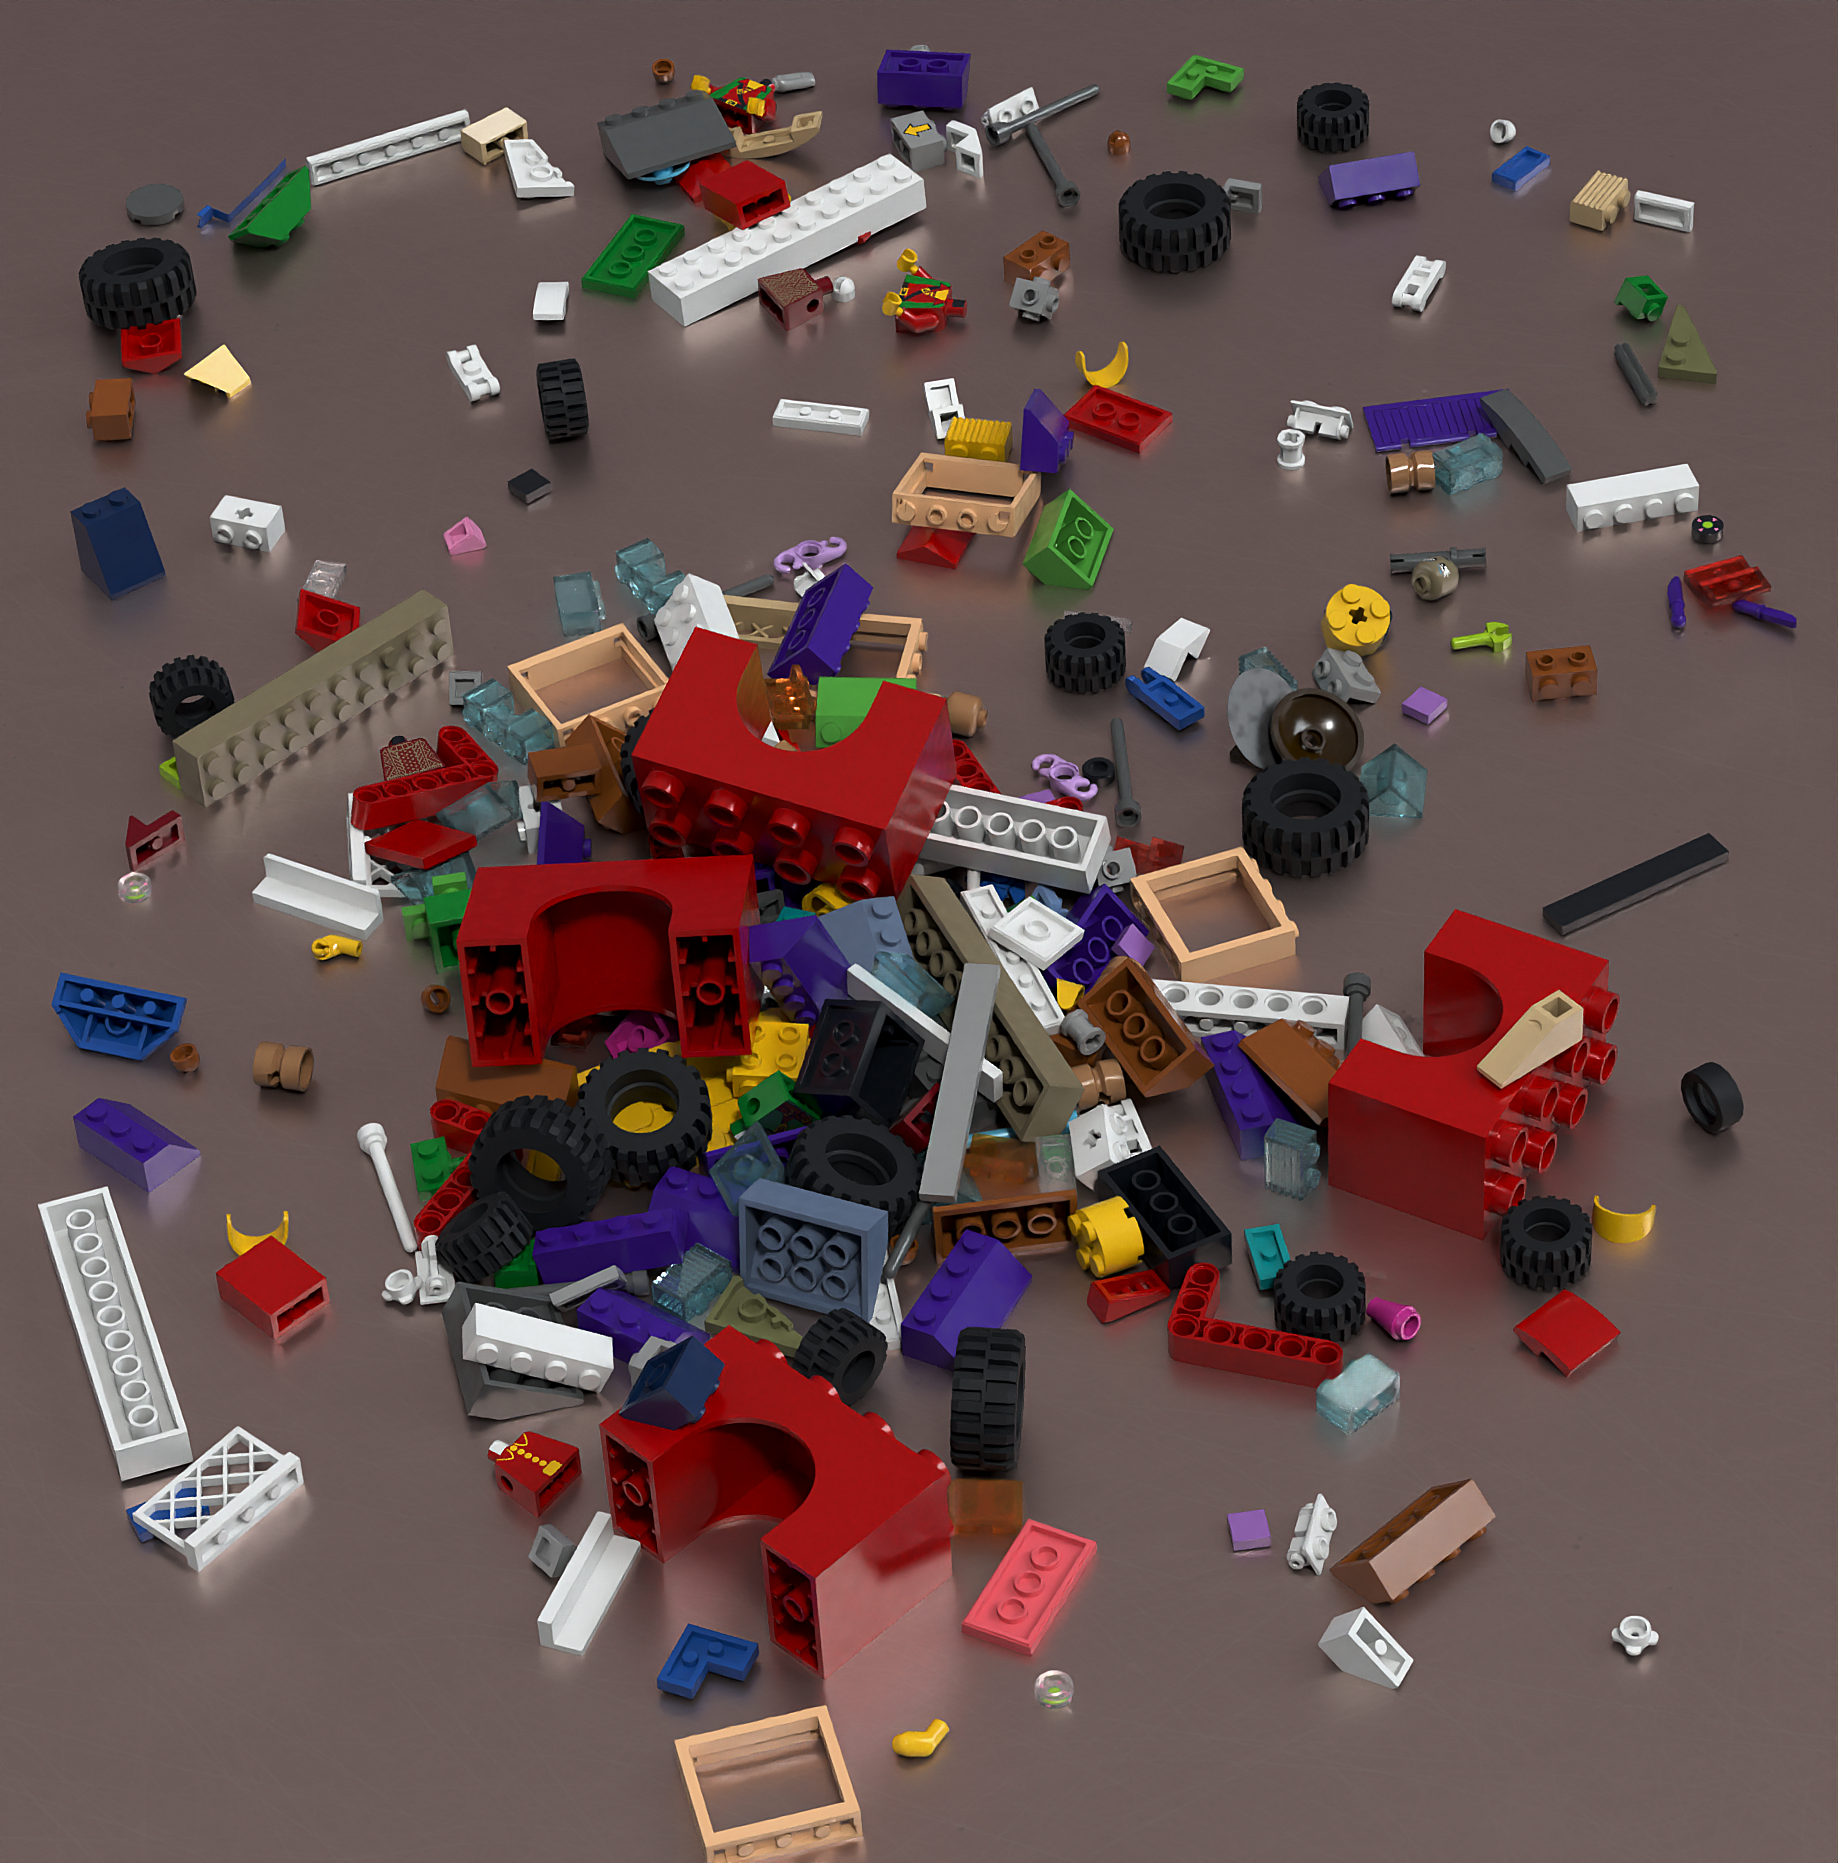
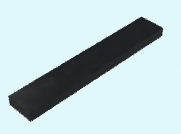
M1707 833L1543 907V917L1561 935H1564L1728 861L1729 851L1710 833Z

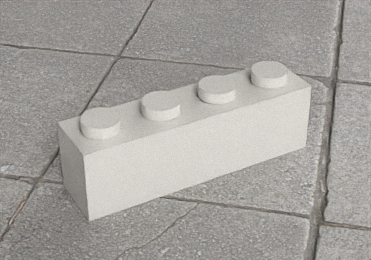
M1688 464L1567 485L1566 511L1577 532L1698 511L1699 485Z
M479 1303L474 1304L462 1326L463 1359L597 1393L601 1392L614 1370L612 1337Z

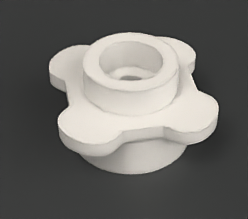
M397 1270L387 1277L385 1281L387 1289L383 1291L382 1296L385 1301L396 1300L402 1305L408 1304L413 1301L417 1289L423 1286V1279L420 1276L413 1277L408 1270Z
M1641 1616L1625 1618L1621 1622L1620 1628H1614L1612 1631V1639L1620 1642L1630 1655H1639L1641 1650L1648 1645L1657 1644L1659 1637L1657 1632L1651 1631L1649 1621Z

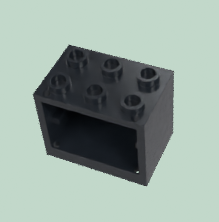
M825 999L792 1093L822 1119L833 1115L836 1118L850 1115L853 1116V1119L860 1120L861 1118L872 1120L871 1123L880 1126L882 1124L890 1128L900 1116L925 1040L882 1001Z

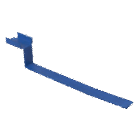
M286 158L230 214L216 210L209 205L205 206L197 214V216L201 217L197 227L202 228L213 217L230 223L286 167Z

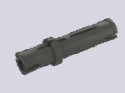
M1450 547V551L1390 554L1391 574L1412 572L1418 563L1434 556L1449 558L1456 565L1457 569L1487 568L1486 548L1457 550V547Z

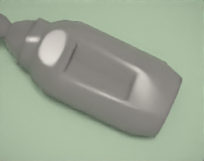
M812 72L777 75L771 79L775 85V92L779 93L815 86Z

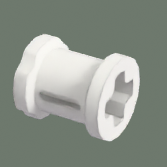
M1287 429L1279 433L1277 443L1280 446V454L1277 457V464L1282 469L1297 470L1305 464V456L1302 453L1305 435L1301 431Z

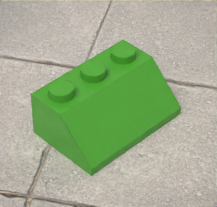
M1068 489L1044 506L1022 565L1045 585L1089 590L1093 587L1114 528L1072 490Z
M819 677L815 715L816 748H826L834 745L853 733L865 719L883 681L917 690V678Z

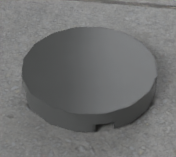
M150 184L140 187L131 192L126 199V210L129 218L133 221L135 219L140 220L141 224L148 226L168 223L175 219V214L178 212L181 214L184 209L183 195L180 190L166 184Z

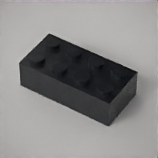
M1160 1145L1097 1171L1099 1202L1115 1196H1120L1126 1201L1129 1207L1123 1210L1128 1218L1135 1217L1144 1244V1255L1142 1256L1170 1290L1183 1284L1188 1269L1194 1264L1201 1262L1210 1263L1218 1269L1232 1264V1233Z

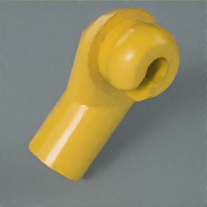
M333 934L318 938L311 945L314 957L319 960H328L341 954L360 957L363 950L362 941Z
M934 1719L925 1731H905L897 1734L892 1740V1748L898 1755L928 1757L949 1732V1728L944 1721Z

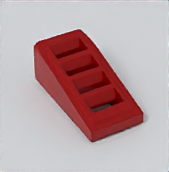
M1151 1269L1091 1282L1087 1305L1102 1323H1108L1169 1297L1171 1290Z

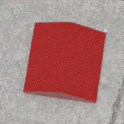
M714 153L689 161V167L681 174L673 177L672 180L695 204L703 201L699 183L732 166L720 153Z
M180 318L164 320L163 323L154 325V323L147 324L146 329L138 330L137 326L130 327V330L121 329L123 367L157 374L181 359Z
M913 525L896 553L897 558L956 570L976 533Z
M300 589L295 634L315 651L323 650L359 628L360 607Z

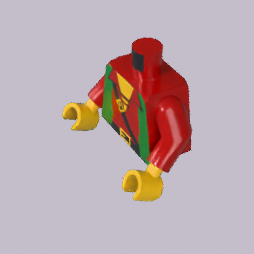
M694 75L690 89L702 90L708 93L713 98L728 127H741L743 133L750 135L757 133L765 123L774 122L777 104L774 101L773 94L775 92V85L771 80L763 79L760 83L741 77L726 86L717 88L709 84L710 80L708 78Z
M907 248L897 260V268L901 272H910L911 275H906L899 295L894 292L886 294L883 299L882 311L888 316L895 314L896 332H914L917 334L922 332H942L946 328L949 317H966L967 301L952 299V285L949 282L932 278L921 266L917 267L915 265L917 254Z

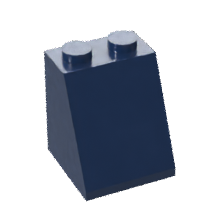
M125 487L70 511L81 570L111 601L166 576L141 503Z

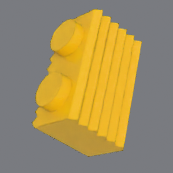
M954 416L951 419L944 439L945 455L1007 463L1011 448L1013 447L1012 423L1009 421L1007 423L1004 421L999 422L998 420L993 422L991 419L989 421L986 419L981 421L979 418L975 420L974 418L968 419L967 417L963 419L962 417L957 418Z

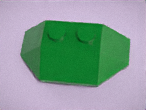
M305 165L287 173L233 232L228 235V238L232 242L258 248H265L272 244H275L277 247L285 243L290 238L288 233L301 226L305 222L303 217L311 210L310 178L307 166Z

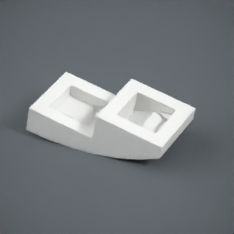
M539 282L534 302L533 320L564 319L566 299L569 295V282Z

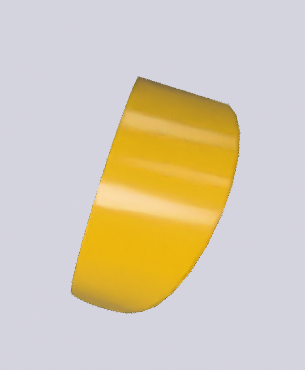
M1124 341L1119 342L1117 354L1113 361L1105 368L1094 372L1086 371L1085 356L1082 351H1077L1075 354L1076 367L1093 386L1112 387L1123 378L1127 370L1128 347Z
M1057 978V1003L1060 1009L1068 1013L1078 999L1084 996L1085 987Z
M1595 1195L1592 1211L1593 1228L1602 1238L1614 1243L1625 1244L1638 1241L1650 1232L1655 1218L1656 1205L1652 1204L1650 1209L1643 1213L1621 1214L1603 1208L1599 1205V1196Z
M283 1211V1220L280 1226L275 1231L263 1236H247L237 1232L231 1225V1215L226 1214L228 1240L238 1255L241 1256L269 1236H273L285 1245L288 1238V1211Z

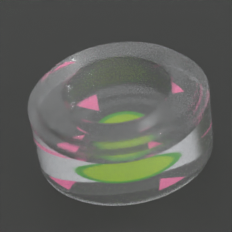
M129 873L118 881L119 896L124 902L140 903L147 900L152 894L150 878L143 873Z
M1057 1670L1041 1674L1035 1681V1697L1037 1702L1049 1709H1060L1067 1706L1074 1697L1072 1678L1068 1674Z

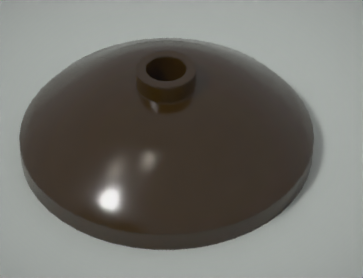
M1316 688L1299 689L1286 695L1277 704L1272 713L1270 721L1271 738L1275 749L1283 760L1291 759L1292 761L1300 760V757H1310V760L1318 761L1321 758L1328 760L1333 765L1335 763L1343 765L1346 768V772L1352 770L1360 760L1364 750V731L1360 720L1353 709L1333 693Z

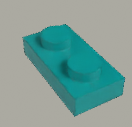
M1274 1224L1244 1229V1241L1259 1289L1274 1288L1276 1273L1279 1269H1284L1285 1262L1291 1260L1280 1225Z

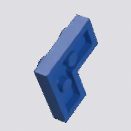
M688 1623L657 1677V1687L660 1690L693 1699L709 1671L744 1681L759 1655V1645L755 1642Z

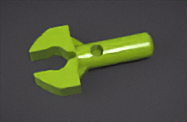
M1489 622L1485 623V631L1483 633L1454 637L1451 639L1450 645L1453 650L1487 645L1492 648L1494 653L1502 652L1512 644V633H1509V626L1506 624Z

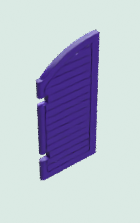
M1501 390L1363 407V414L1376 452L1402 449L1401 444L1408 443L1410 448L1469 441L1470 436L1476 434L1478 439L1495 438L1498 432L1479 400L1481 397Z

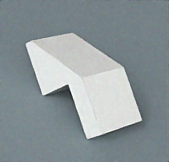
M952 120L946 125L947 150L956 153L957 170L981 178L983 176V159L977 131L975 128Z
M954 378L923 384L928 416L937 440L945 439L951 419L954 416L965 419L963 405L958 403Z
M1180 618L1156 639L1143 668L1150 667L1161 676L1165 675L1168 679L1175 682L1187 655L1198 659L1210 629Z

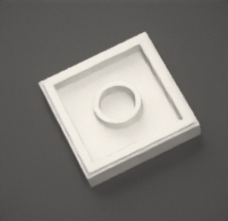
M1029 896L991 926L988 937L1044 971L1081 941L1085 930Z

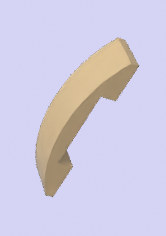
M822 111L794 116L791 127L745 136L741 127L730 128L729 130L736 141L737 147L717 153L732 158H762L790 151L806 143L819 132L823 117Z

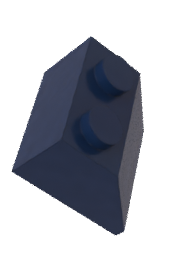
M692 1335L647 1360L619 1414L624 1419L670 1430H676L687 1423L692 1425L705 1413L706 1407L704 1404L707 1398L718 1388L720 1384L718 1377L725 1364Z

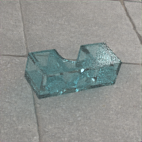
M649 538L616 551L617 565L614 567L618 580L621 583H625L632 590L633 595L647 605L651 614H657L658 610L664 607L670 599L675 587L686 576L680 570L666 575L664 554Z
M492 678L462 695L464 706L462 714L466 723L471 727L474 726L484 734L487 740L496 743L509 757H514L521 764H528V752L555 748L552 723L533 708L522 714L515 715L512 692Z

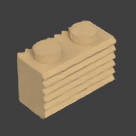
M508 107L492 113L488 117L470 124L460 131L462 149L484 165L487 162H491L492 159L495 160L497 157L500 158L501 155L504 156V140L528 139L525 118L522 119L521 116L519 117L518 114L512 112L511 109L509 110Z
M1599 170L1596 171L1570 202V222L1603 232L1609 223L1612 224L1615 221L1619 210L1626 208L1629 203L1631 194L1628 191V180L1626 177L1622 179L1621 176L1617 178L1616 175L1612 176L1610 173L1606 174L1605 172L1601 173Z

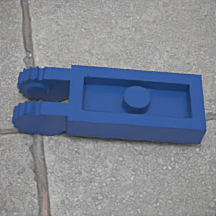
M1146 667L1141 671L1142 681L1134 675L1125 679V686L1130 694L1136 699L1139 698L1178 730L1205 717V707L1165 675L1161 676L1150 667Z

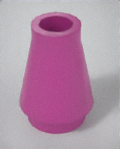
M1375 1297L1369 1302L1366 1309L1367 1316L1374 1319L1396 1340L1412 1339L1417 1334L1421 1325V1317L1412 1306Z

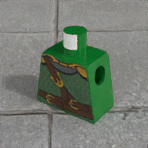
M778 1070L738 1099L737 1103L742 1117L730 1123V1128L734 1137L741 1142L754 1134L762 1138L804 1127L818 1119L821 1121L817 1113L792 1093L796 1082Z

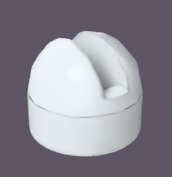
M1496 120L1490 128V136L1496 143L1510 142L1516 134L1514 124L1508 120Z
M840 276L833 281V293L831 294L835 301L848 302L855 297V286L851 279Z

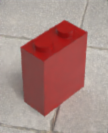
M749 160L743 161L699 183L704 208L741 230L791 207L785 180Z
M269 1236L253 1246L250 1250L216 1272L220 1298L274 1341L330 1303L326 1277L273 1236Z

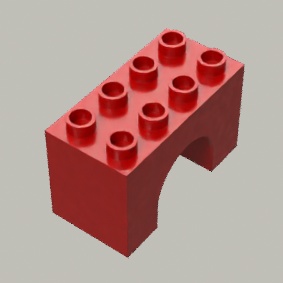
M695 627L631 754L646 825L650 834L659 842L670 847H683L688 841L711 848L715 856L753 854L755 862L772 866L779 876L791 883L806 885L812 879L836 884L841 894L855 902L862 899L894 896L897 902L957 775L947 699L883 681L865 719L845 739L829 747L814 751L795 752L778 749L761 741L771 722V715L758 644Z
M753 854L478 867L456 940L472 1067L542 1064L547 1043L551 1036L560 1028L589 1015L615 1010L652 1011L677 1020L682 1058L752 1055L765 987L762 980L749 964V926L760 924Z
M1455 909L1424 951L1423 1054L1431 1057L1402 1053L1360 1038L1328 1082V1185L1483 1241L1498 1218L1508 1215V1209L1512 1205L1518 1206V1202L1524 1199L1527 1187L1526 1177L1530 1171L1540 1174L1547 1171L1555 1155L1557 1147L1556 1133L1561 1126L1569 1129L1577 1127L1586 1108L1588 1099L1587 1088L1591 1082L1605 1085L1614 1070L1618 1049L1616 1045L1606 1042V1034L1612 1028L1617 1017L1620 996L1617 993L1608 991L1609 960ZM1557 990H1560L1583 1008V1033L1580 1042L1502 1089L1477 1070V1065L1532 1005Z
M728 1325L704 1344L725 1366L718 1377L720 1380L718 1388L707 1398L704 1404L706 1411L696 1423L692 1425L687 1423L676 1430H670L624 1419L619 1414L620 1408L599 1424L613 1528L627 1538L639 1541L642 1549L665 1564L696 1538L720 1525L741 1520H767L779 1523L760 1538L770 1641L823 1680H826L953 1576L950 1539L954 1536V1526L949 1518L947 1487L951 1484V1476L946 1465L933 1452L922 1449L916 1453L898 1441L892 1429L882 1417L873 1412H866L864 1415H860L841 1402L838 1392L825 1378L813 1375L808 1379L790 1367L785 1356L774 1343L767 1339H759L757 1342H754Z

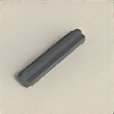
M1628 343L1617 344L1614 347V355L1640 401L1646 406L1650 403L1655 404L1658 393Z

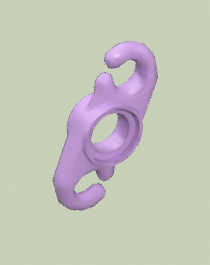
M831 537L829 540L832 545H838V547L834 548L827 547L828 542L825 540L820 542L815 540L803 541L796 547L779 553L773 561V566L778 572L788 574L791 568L782 565L783 563H793L792 568L799 570L800 568L805 569L802 564L805 562L812 570H815L823 564L841 557L847 549V544L839 537ZM809 553L817 554L816 556L812 557L803 556Z
M1055 754L1039 755L1031 763L1032 770H1039V774L1050 781V787L1055 792L1078 798L1080 801H1087L1095 797L1098 791L1096 784L1090 785L1088 779L1079 775V769L1075 764L1066 762ZM1042 763L1052 765L1049 768H1041L1039 770L1040 764ZM1061 775L1072 776L1071 779L1067 780L1057 779ZM1090 785L1089 791L1087 792H1081L1077 790L1080 787H1087Z

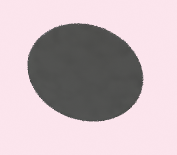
M1252 668L1239 675L1233 683L1228 697L1227 716L1232 737L1241 753L1252 764L1265 769L1273 763L1279 765L1283 760L1272 742L1270 721L1277 704L1286 695L1293 692V690L1282 677L1273 671L1264 668Z

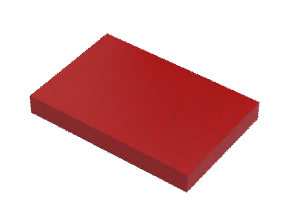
M1098 385L1093 386L1064 414L1069 421V428L1139 454L1173 422V415L1169 411Z
M419 819L364 843L366 853L422 870H428L478 845L475 834Z

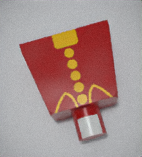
M531 1431L524 1432L512 1445L496 1440L488 1450V1459L495 1462L496 1481L499 1489L538 1518L582 1474L579 1448Z

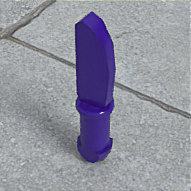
M1675 576L1668 585L1667 595L1669 609L1672 614L1671 623L1675 628L1681 629L1686 624V616L1684 615L1685 603L1682 582L1678 576Z
M1736 598L1732 602V608L1737 613H1745L1755 616L1759 620L1763 619L1789 628L1797 627V619L1784 611L1766 607L1765 604L1759 605L1749 602L1745 598Z

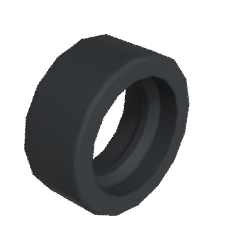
M1708 1062L1685 1073L1681 1079L1683 1101L1694 1121L1702 1129L1710 1133H1717L1740 1121L1744 1110L1743 1100L1736 1082L1728 1071L1715 1062Z

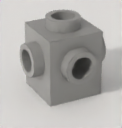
M1034 276L1033 281L1017 277L1009 307L1022 312V317L1028 320L1039 322L1041 317L1051 320L1052 314L1056 312L1059 305V291L1051 287V281Z
M1112 845L1108 846L1092 890L1106 884L1114 893L1124 891L1122 885L1130 883V878L1137 877L1130 847L1113 851Z

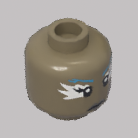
M1434 556L1423 560L1412 571L1413 587L1416 593L1427 601L1438 600L1448 596L1458 586V569L1449 558L1444 556Z

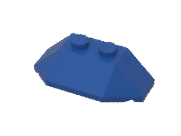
M60 973L51 1006L59 1015L78 1048L143 1062L179 1032L187 999L175 995Z

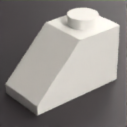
M1364 1607L1334 1617L1318 1643V1646L1343 1672L1391 1689L1399 1687L1414 1661Z

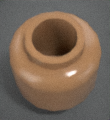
M954 691L949 697H944L947 699L952 734L972 737L978 728L984 729L988 710L983 709V701L980 697L959 691Z

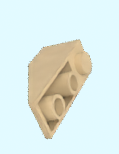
M1557 990L1532 1005L1477 1065V1070L1498 1087L1504 1088L1582 1040L1583 1008L1563 992Z

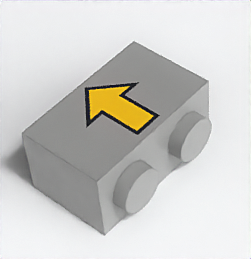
M923 110L890 119L892 143L913 172L945 164L944 152H947L945 137L939 135L934 121L929 120Z

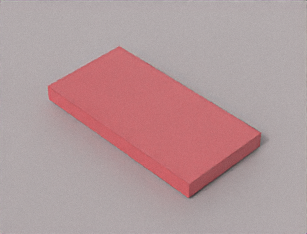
M1028 1519L961 1624L962 1633L1031 1657L1095 1555L1097 1542Z

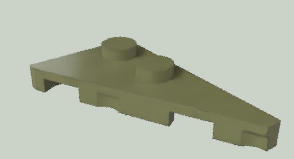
M1677 305L1659 362L1658 377L1716 384L1717 370L1685 306Z
M738 1275L733 1276L704 1321L706 1332L717 1335L730 1325L754 1342H757L759 1339L771 1341L780 1349L783 1355L793 1358L803 1338L794 1330L793 1322L777 1308L768 1305L766 1299L761 1294L754 1295L744 1286V1280Z

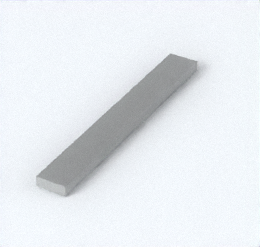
M965 963L919 1190L920 1201L956 1203L1001 971L999 965Z

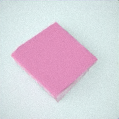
M468 516L443 534L451 555L487 547L481 529Z

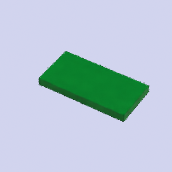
M631 214L581 278L582 288L636 299L649 282L648 271L660 266L685 235L684 225Z

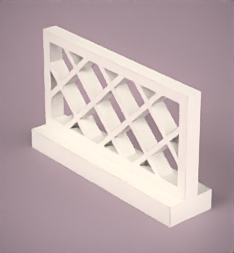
M348 793L346 826L349 880L377 889L380 892V897L423 898L432 896L431 868L422 870L390 860L380 866L372 860L375 856L366 853L365 842L372 840L371 837L377 833L383 835L391 830L386 827L373 830H361L354 827L350 822L353 793ZM427 817L419 819L428 822ZM408 821V822H404V823H400V824H396V825H398V826L400 827V826H402V825H405V824L409 823V821ZM397 866L405 871V873L397 877L390 870ZM382 877L389 884L372 885V882ZM414 877L422 882L424 886H411L406 882Z
M237 1426L132 1514L133 1520L185 1555L188 1565L197 1572H200L304 1483L300 1458L291 1452H288L286 1455L280 1454ZM239 1441L249 1447V1453L228 1454V1450ZM271 1461L274 1463L267 1471L254 1472L255 1462ZM249 1463V1472L228 1474V1465ZM223 1465V1475L202 1476V1472L207 1467ZM249 1483V1486L241 1493L228 1494L229 1484ZM223 1485V1494L202 1496V1487ZM197 1487V1497L176 1498V1493L181 1489ZM223 1505V1508L215 1515L202 1516V1506ZM197 1507V1517L175 1518V1509ZM170 1509V1519L153 1520L149 1517L155 1511ZM197 1527V1530L185 1540L175 1535V1529Z

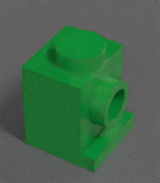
M1648 275L1625 278L1614 302L1617 306L1624 305L1629 310V313L1637 319L1647 318L1649 321H1655L1661 316L1668 296Z
M530 1239V1244L525 1245L516 1257L504 1267L488 1276L494 1277L496 1288L508 1289L540 1285V1273L532 1255L535 1239Z

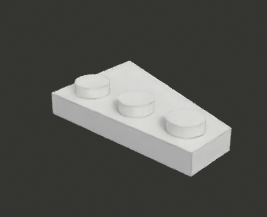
M532 139L504 140L503 151L516 197L532 199L535 197L574 196L575 186L570 181L565 182L562 178V172L558 167L553 168L548 163V156Z

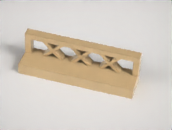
M723 595L737 632L744 629H752L753 633L748 635H739L741 640L758 644V648L779 649L799 603ZM773 633L784 635L778 639L768 637V635Z

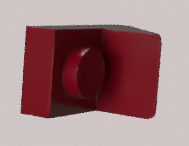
M171 810L149 825H145L133 815L129 817L125 847L129 868L132 872H136L185 841L181 815Z

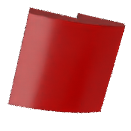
M1566 1289L1537 1309L1513 1329L1516 1335L1537 1357L1544 1352L1566 1377L1610 1345L1621 1333L1602 1313Z

